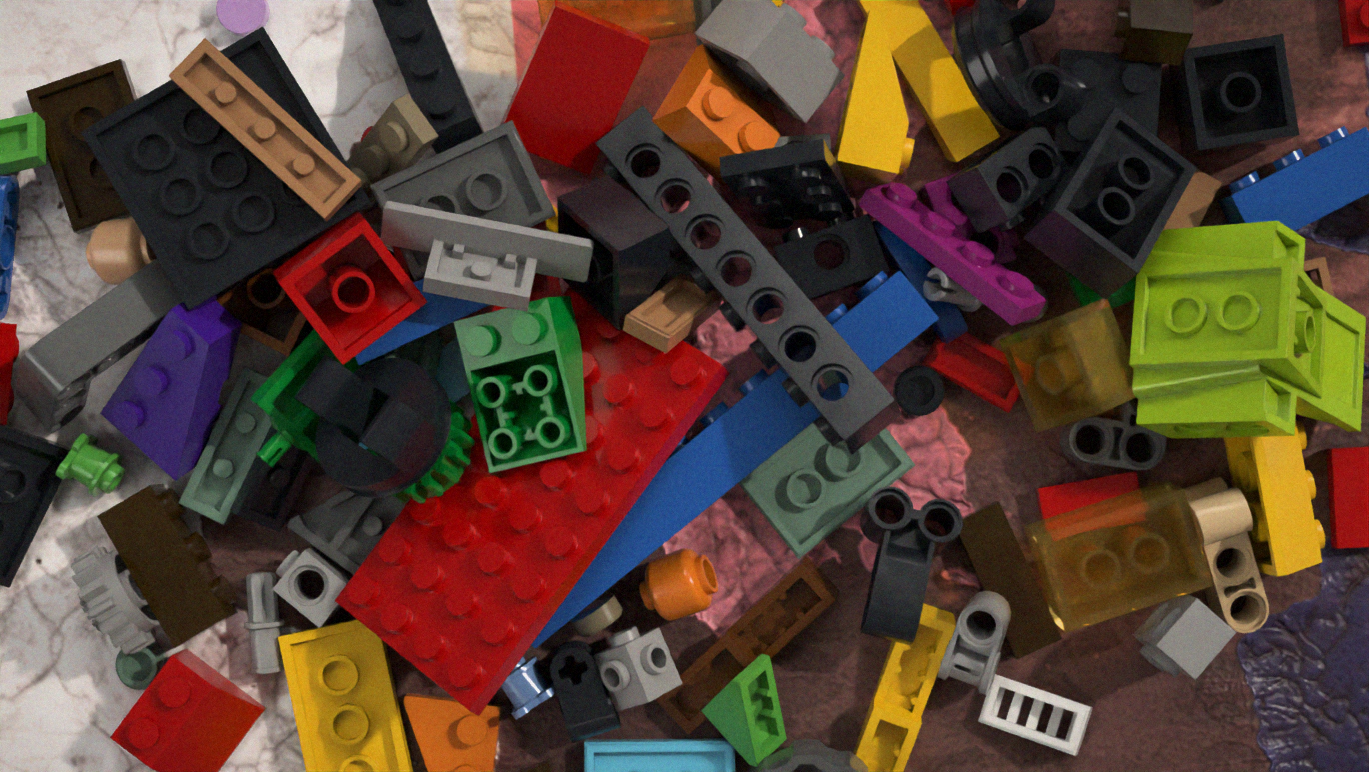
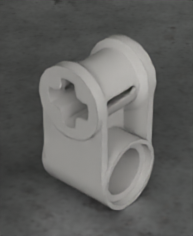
M983 591L971 597L958 618L953 636L943 656L938 678L946 680L950 676L978 687L980 694L987 695L999 664L1000 650L1011 618L1009 603L1003 596L996 592ZM980 610L991 614L995 620L996 627L984 628L978 625L974 620L973 612Z

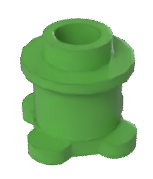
M82 433L74 441L70 452L58 466L56 476L62 480L66 477L70 480H77L89 488L88 493L93 497L99 496L102 492L110 494L119 485L125 474V468L121 466L123 456L118 452L110 454L97 446L99 440L92 434L87 436Z

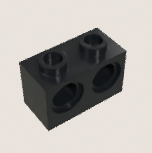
M1037 122L1010 135L946 182L978 234L995 226H998L1001 232H1005L1028 217L1025 208L1029 205L1036 208L1044 204L1070 167L1044 124Z

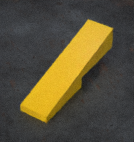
M856 0L865 18L870 9L881 11L896 74H901L948 161L958 162L1000 137L991 120L972 95L960 69L918 0Z
M923 603L920 622L913 644L910 646L894 641L891 642L853 752L868 767V772L904 771L922 725V713L939 672L946 648L956 627L953 613Z

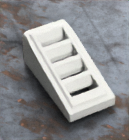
M995 674L978 722L1076 756L1078 755L1093 707ZM1008 689L1014 691L1015 694L1005 720L997 717L1005 690ZM1025 696L1034 698V702L1026 726L1017 724ZM1046 702L1054 705L1046 732L1043 733L1036 729ZM1066 709L1074 712L1066 739L1064 740L1056 737L1064 710Z

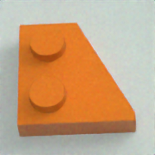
M407 693L404 696V706L428 772H494L502 704L488 703L478 716L453 698Z

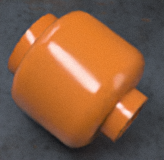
M682 548L649 561L645 569V581L640 582L639 587L642 600L650 611L656 609L658 614L665 620L675 621L708 609L712 602L713 594L718 591V581L712 563L706 555L699 556L690 548Z

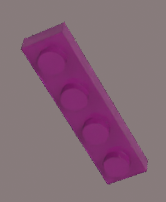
M892 182L866 189L858 206L1013 326L1038 317L1047 299L1034 290L1033 283L1022 274L1009 271L997 262L989 248L981 243L970 241L958 232L950 218L941 213L931 211L919 202L917 194L911 188L901 183Z

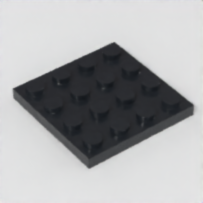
M263 26L220 51L352 171ZM172 80L81 131L84 139L190 311L202 308L318 239L355 212L362 213L373 206L363 188L360 187L326 222Z

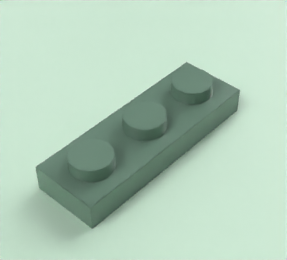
M249 367L243 368L179 504L223 525L229 524L233 515L230 508L256 457V452L259 451L272 424L269 416L250 400L251 396L269 378L268 376Z

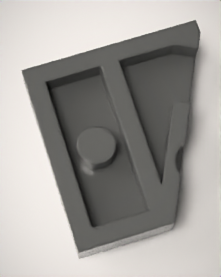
M349 490L342 491L306 514L294 517L286 526L354 575L407 503H402L394 496L368 498L357 495Z

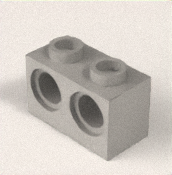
M1171 590L1134 632L1133 636L1144 644L1139 653L1160 671L1163 672L1165 670L1174 678L1179 673H1182L1196 680L1236 632L1198 598Z

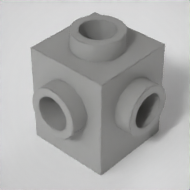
M636 626L620 631L608 638L611 644L610 647L593 655L601 673L602 681L607 687L616 711L649 703L683 684L660 628L640 634Z

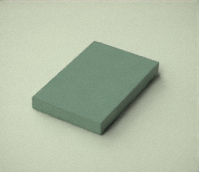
M812 422L738 484L796 557L800 559L866 506L875 491L892 485L912 469L915 463L886 428L851 455L841 442L832 447Z

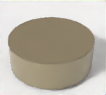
M608 594L584 608L572 618L571 623L581 637H589L603 630L619 618L623 608L614 594Z

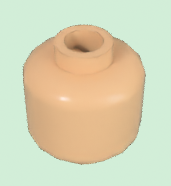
M133 217L99 223L94 229L91 240L86 247V257L90 267L96 271L104 282L111 285L121 284L157 258Z

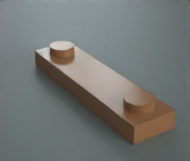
M206 38L168 75L179 88L326 222L363 185L362 181Z

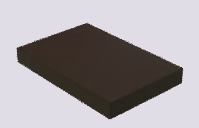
M118 59L27 90L26 93L33 113L37 112L45 121L46 152L73 232L81 234L95 229L101 222L130 217V212L81 134V131L138 99L125 61Z

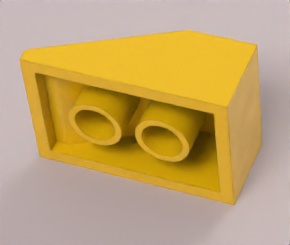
M870 9L860 31L833 156L845 177L883 185L891 183L897 175L902 176L904 169H908L915 139L906 137L909 121L881 11Z

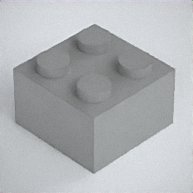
M722 0L694 33L717 58L763 101L805 123L845 77L831 61L835 56L834 51L814 35L810 37L803 29L807 24L806 20L786 3L777 7L771 0Z

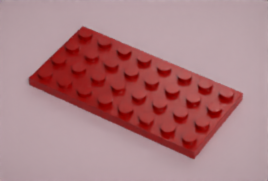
M570 286L564 293V296L571 297L582 344L587 451L489 473L476 414L474 413L470 419L473 427L468 431V434L475 440V445L471 447L470 463L459 478V481L443 492L442 496L426 498L425 503L419 504L411 498L334 600L461 705L478 716L730 374L721 363L683 340L670 351L664 353L628 334L623 329L619 331Z

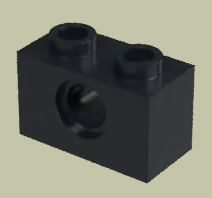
M854 210L843 212V215L838 219L826 221L828 228L809 234L806 226L778 236L781 244L772 248V256L810 301L871 280L882 270L886 274L889 269L869 214L856 217ZM824 243L837 247L841 254L839 267L832 270L821 268L814 259L815 248Z

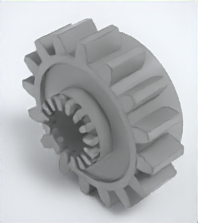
M95 546L75 558V562L71 564V568L75 572L72 579L81 589L78 595L81 600L80 604L84 607V613L89 614L87 616L88 620L94 618L92 625L96 626V629L103 635L107 633L115 648L120 646L125 655L129 653L133 655L155 642L154 637L157 636V632L154 628L160 625L118 551L114 549L108 553L105 547L99 548Z

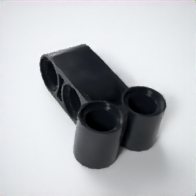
M886 486L872 494L860 518V527L863 534L869 541L878 544L860 633L911 646L920 622L932 558L941 556L950 549L961 532L963 517L960 510L953 503L944 499L928 501L920 510L913 509L910 497L903 490L897 487ZM886 508L892 511L897 518V523L887 524L877 517L875 510ZM930 520L940 523L945 529L946 536L940 537L931 534L926 529L925 521Z

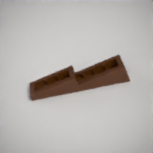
M804 555L679 673L683 684L655 700L689 735L707 719L701 710L731 680L761 654L769 655L771 659L834 603L840 590L807 555Z

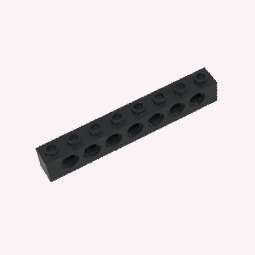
M642 105L596 142L597 147L605 158L599 164L600 168L620 186L625 183L638 201L656 216H660L666 221L670 227L672 237L670 253L676 259L684 254L693 264V267L687 272L705 295L714 290L724 301L718 309L733 329L738 332L745 327L754 337L755 341L749 347L763 365L769 370L776 364L784 373L787 379L781 385L799 408L809 403L820 416L813 424L832 447L841 442L851 455L901 416L896 400L676 143L652 122V115ZM652 166H660L653 176L641 178L646 169ZM684 200L690 201L687 208L682 212L670 213L671 208L676 203ZM720 236L719 242L714 247L706 250L699 249L701 243L706 238ZM744 271L752 273L750 279L745 284L730 286V281L736 274ZM772 308L783 309L782 316L776 322L771 324L760 322L762 315L767 310ZM804 345L816 347L810 359L804 362L791 360L793 353L799 347ZM836 383H844L849 386L843 398L836 401L823 399L824 393L829 386Z

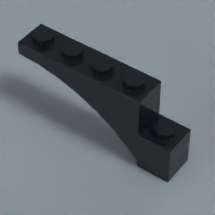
M373 0L410 96L438 134V138L432 144L436 155L485 133L428 0Z

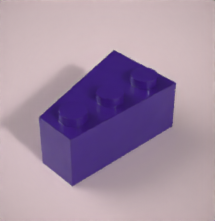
M216 300L193 311L188 309L185 302L170 309L100 412L104 418L175 481L196 467L208 443L212 424L219 418L221 405L218 404L222 385L224 381L229 379L242 323Z

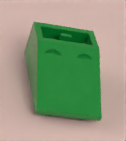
M570 296L546 297L531 301L527 311L504 308L454 321L489 473L587 451L582 344Z

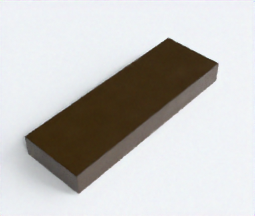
M995 501L963 516V527L958 537L982 590L996 592L1009 603L1011 618L1005 634V640L1013 657L1018 660L1061 640L1060 632L1000 502Z

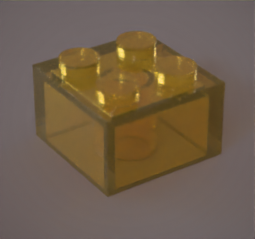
M1102 298L999 339L1037 433L1103 413L1136 398L1132 391L1134 369L1129 365L1130 353L1108 299Z

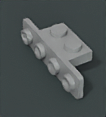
M387 201L383 209L381 241L384 244L430 253L424 276L423 292L527 311L535 273L580 282L587 281L594 242L590 239L393 201Z

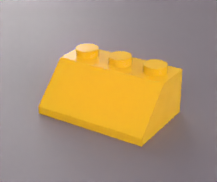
M1295 418V436L1224 438L1232 486L1238 487L1241 490L1252 515L1253 529L1248 531L1259 572L1279 577L1322 563L1320 549L1325 548V534L1320 521L1314 519L1311 500L1316 497V486L1312 473L1309 470H1305L1302 450L1306 449L1307 438L1302 422Z

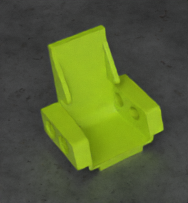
M1279 221L1162 230L1140 272L1136 275L1129 365L1134 369L1132 391L1133 395L1138 399L1136 424L1166 437L1177 439L1295 436L1296 414L1334 424L1347 432H1361L1366 317L1314 285L1304 272L1305 238Z

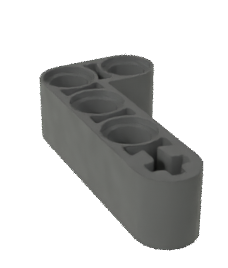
M1134 300L1130 301L1112 420L1098 417L1075 418L1068 421L1060 433V446L1063 452L1075 461L1129 470H1148L1155 467L1164 455L1167 437L1136 424L1137 407L1134 403L1132 391L1134 369L1129 365ZM1086 425L1090 426L1097 435L1096 447L1087 454L1080 451L1076 444L1077 432ZM1137 433L1144 438L1147 450L1145 455L1135 462L1126 452V443L1132 435Z

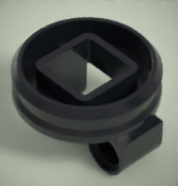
M976 0L970 7H960L956 12L951 27L954 53L968 88L982 110L993 122L1004 129L1021 131L1029 122H1041L1054 126L1076 115L1081 110L1086 100L1084 82L1075 74L1053 64L1043 63L1038 49L1028 32L1044 24L1051 17L1055 7V0H1027L1019 9V0ZM1059 81V92L1052 100L1051 87Z
M324 355L294 396L296 400L320 416L316 429L315 444L317 457L324 471L349 491L363 497L380 498L390 496L418 482L437 462L448 439L451 425V406L446 391L422 367L403 358L376 360L358 368L352 373L332 358ZM359 443H363L365 446H367L369 449H371L378 455L374 456L373 454L359 446Z

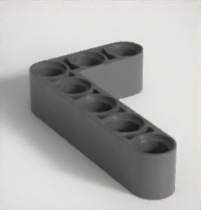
M158 258L40 339L22 356L19 365L16 395L49 433H54L67 425L84 409L91 380L151 338L169 310L184 302Z

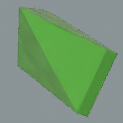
M761 654L701 710L749 765L757 767L765 757L771 755L787 739L769 655Z

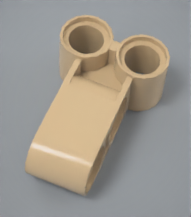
M1216 477L1172 492L1170 494L1172 510L1180 529L1189 537L1210 609L1236 632L1251 633L1260 629L1267 621L1269 604L1248 535V531L1253 529L1252 515L1241 490L1238 487L1228 489L1224 480L1221 477ZM1232 548L1233 555L1231 561L1224 567L1217 568L1216 561L1220 553ZM1246 595V603L1242 610L1230 614L1233 601L1240 596Z

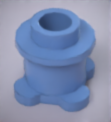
M536 656L527 660L522 657L501 685V688L514 706L511 714L515 720L556 693L553 682L548 684L535 666V663L538 661Z

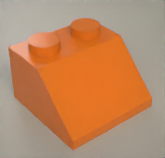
M704 44L696 47L652 119L654 124L722 186L727 184L721 178L719 157L774 148L780 137L773 110Z

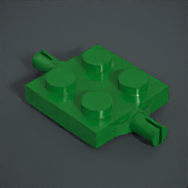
M315 329L250 398L269 416L274 429L277 431L256 452V455L271 468L274 467L275 463L292 445L305 450L320 463L315 444L316 429L320 416L296 400L294 396L324 355H327L339 364L341 362ZM353 357L342 366L353 373L358 368L370 363V361L358 365L355 357Z

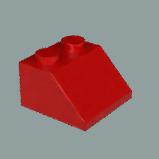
M358 211L328 230L273 271L280 286L342 365L427 303V300Z
M184 649L171 655L110 738L149 768L158 772H219L266 708L191 651Z

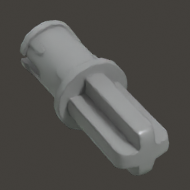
M255 572L246 577L249 622L244 623V628L249 629L252 674H267L284 670L278 637L280 636V626L285 625V620L279 619L278 595L272 590L277 584L276 575L272 572Z

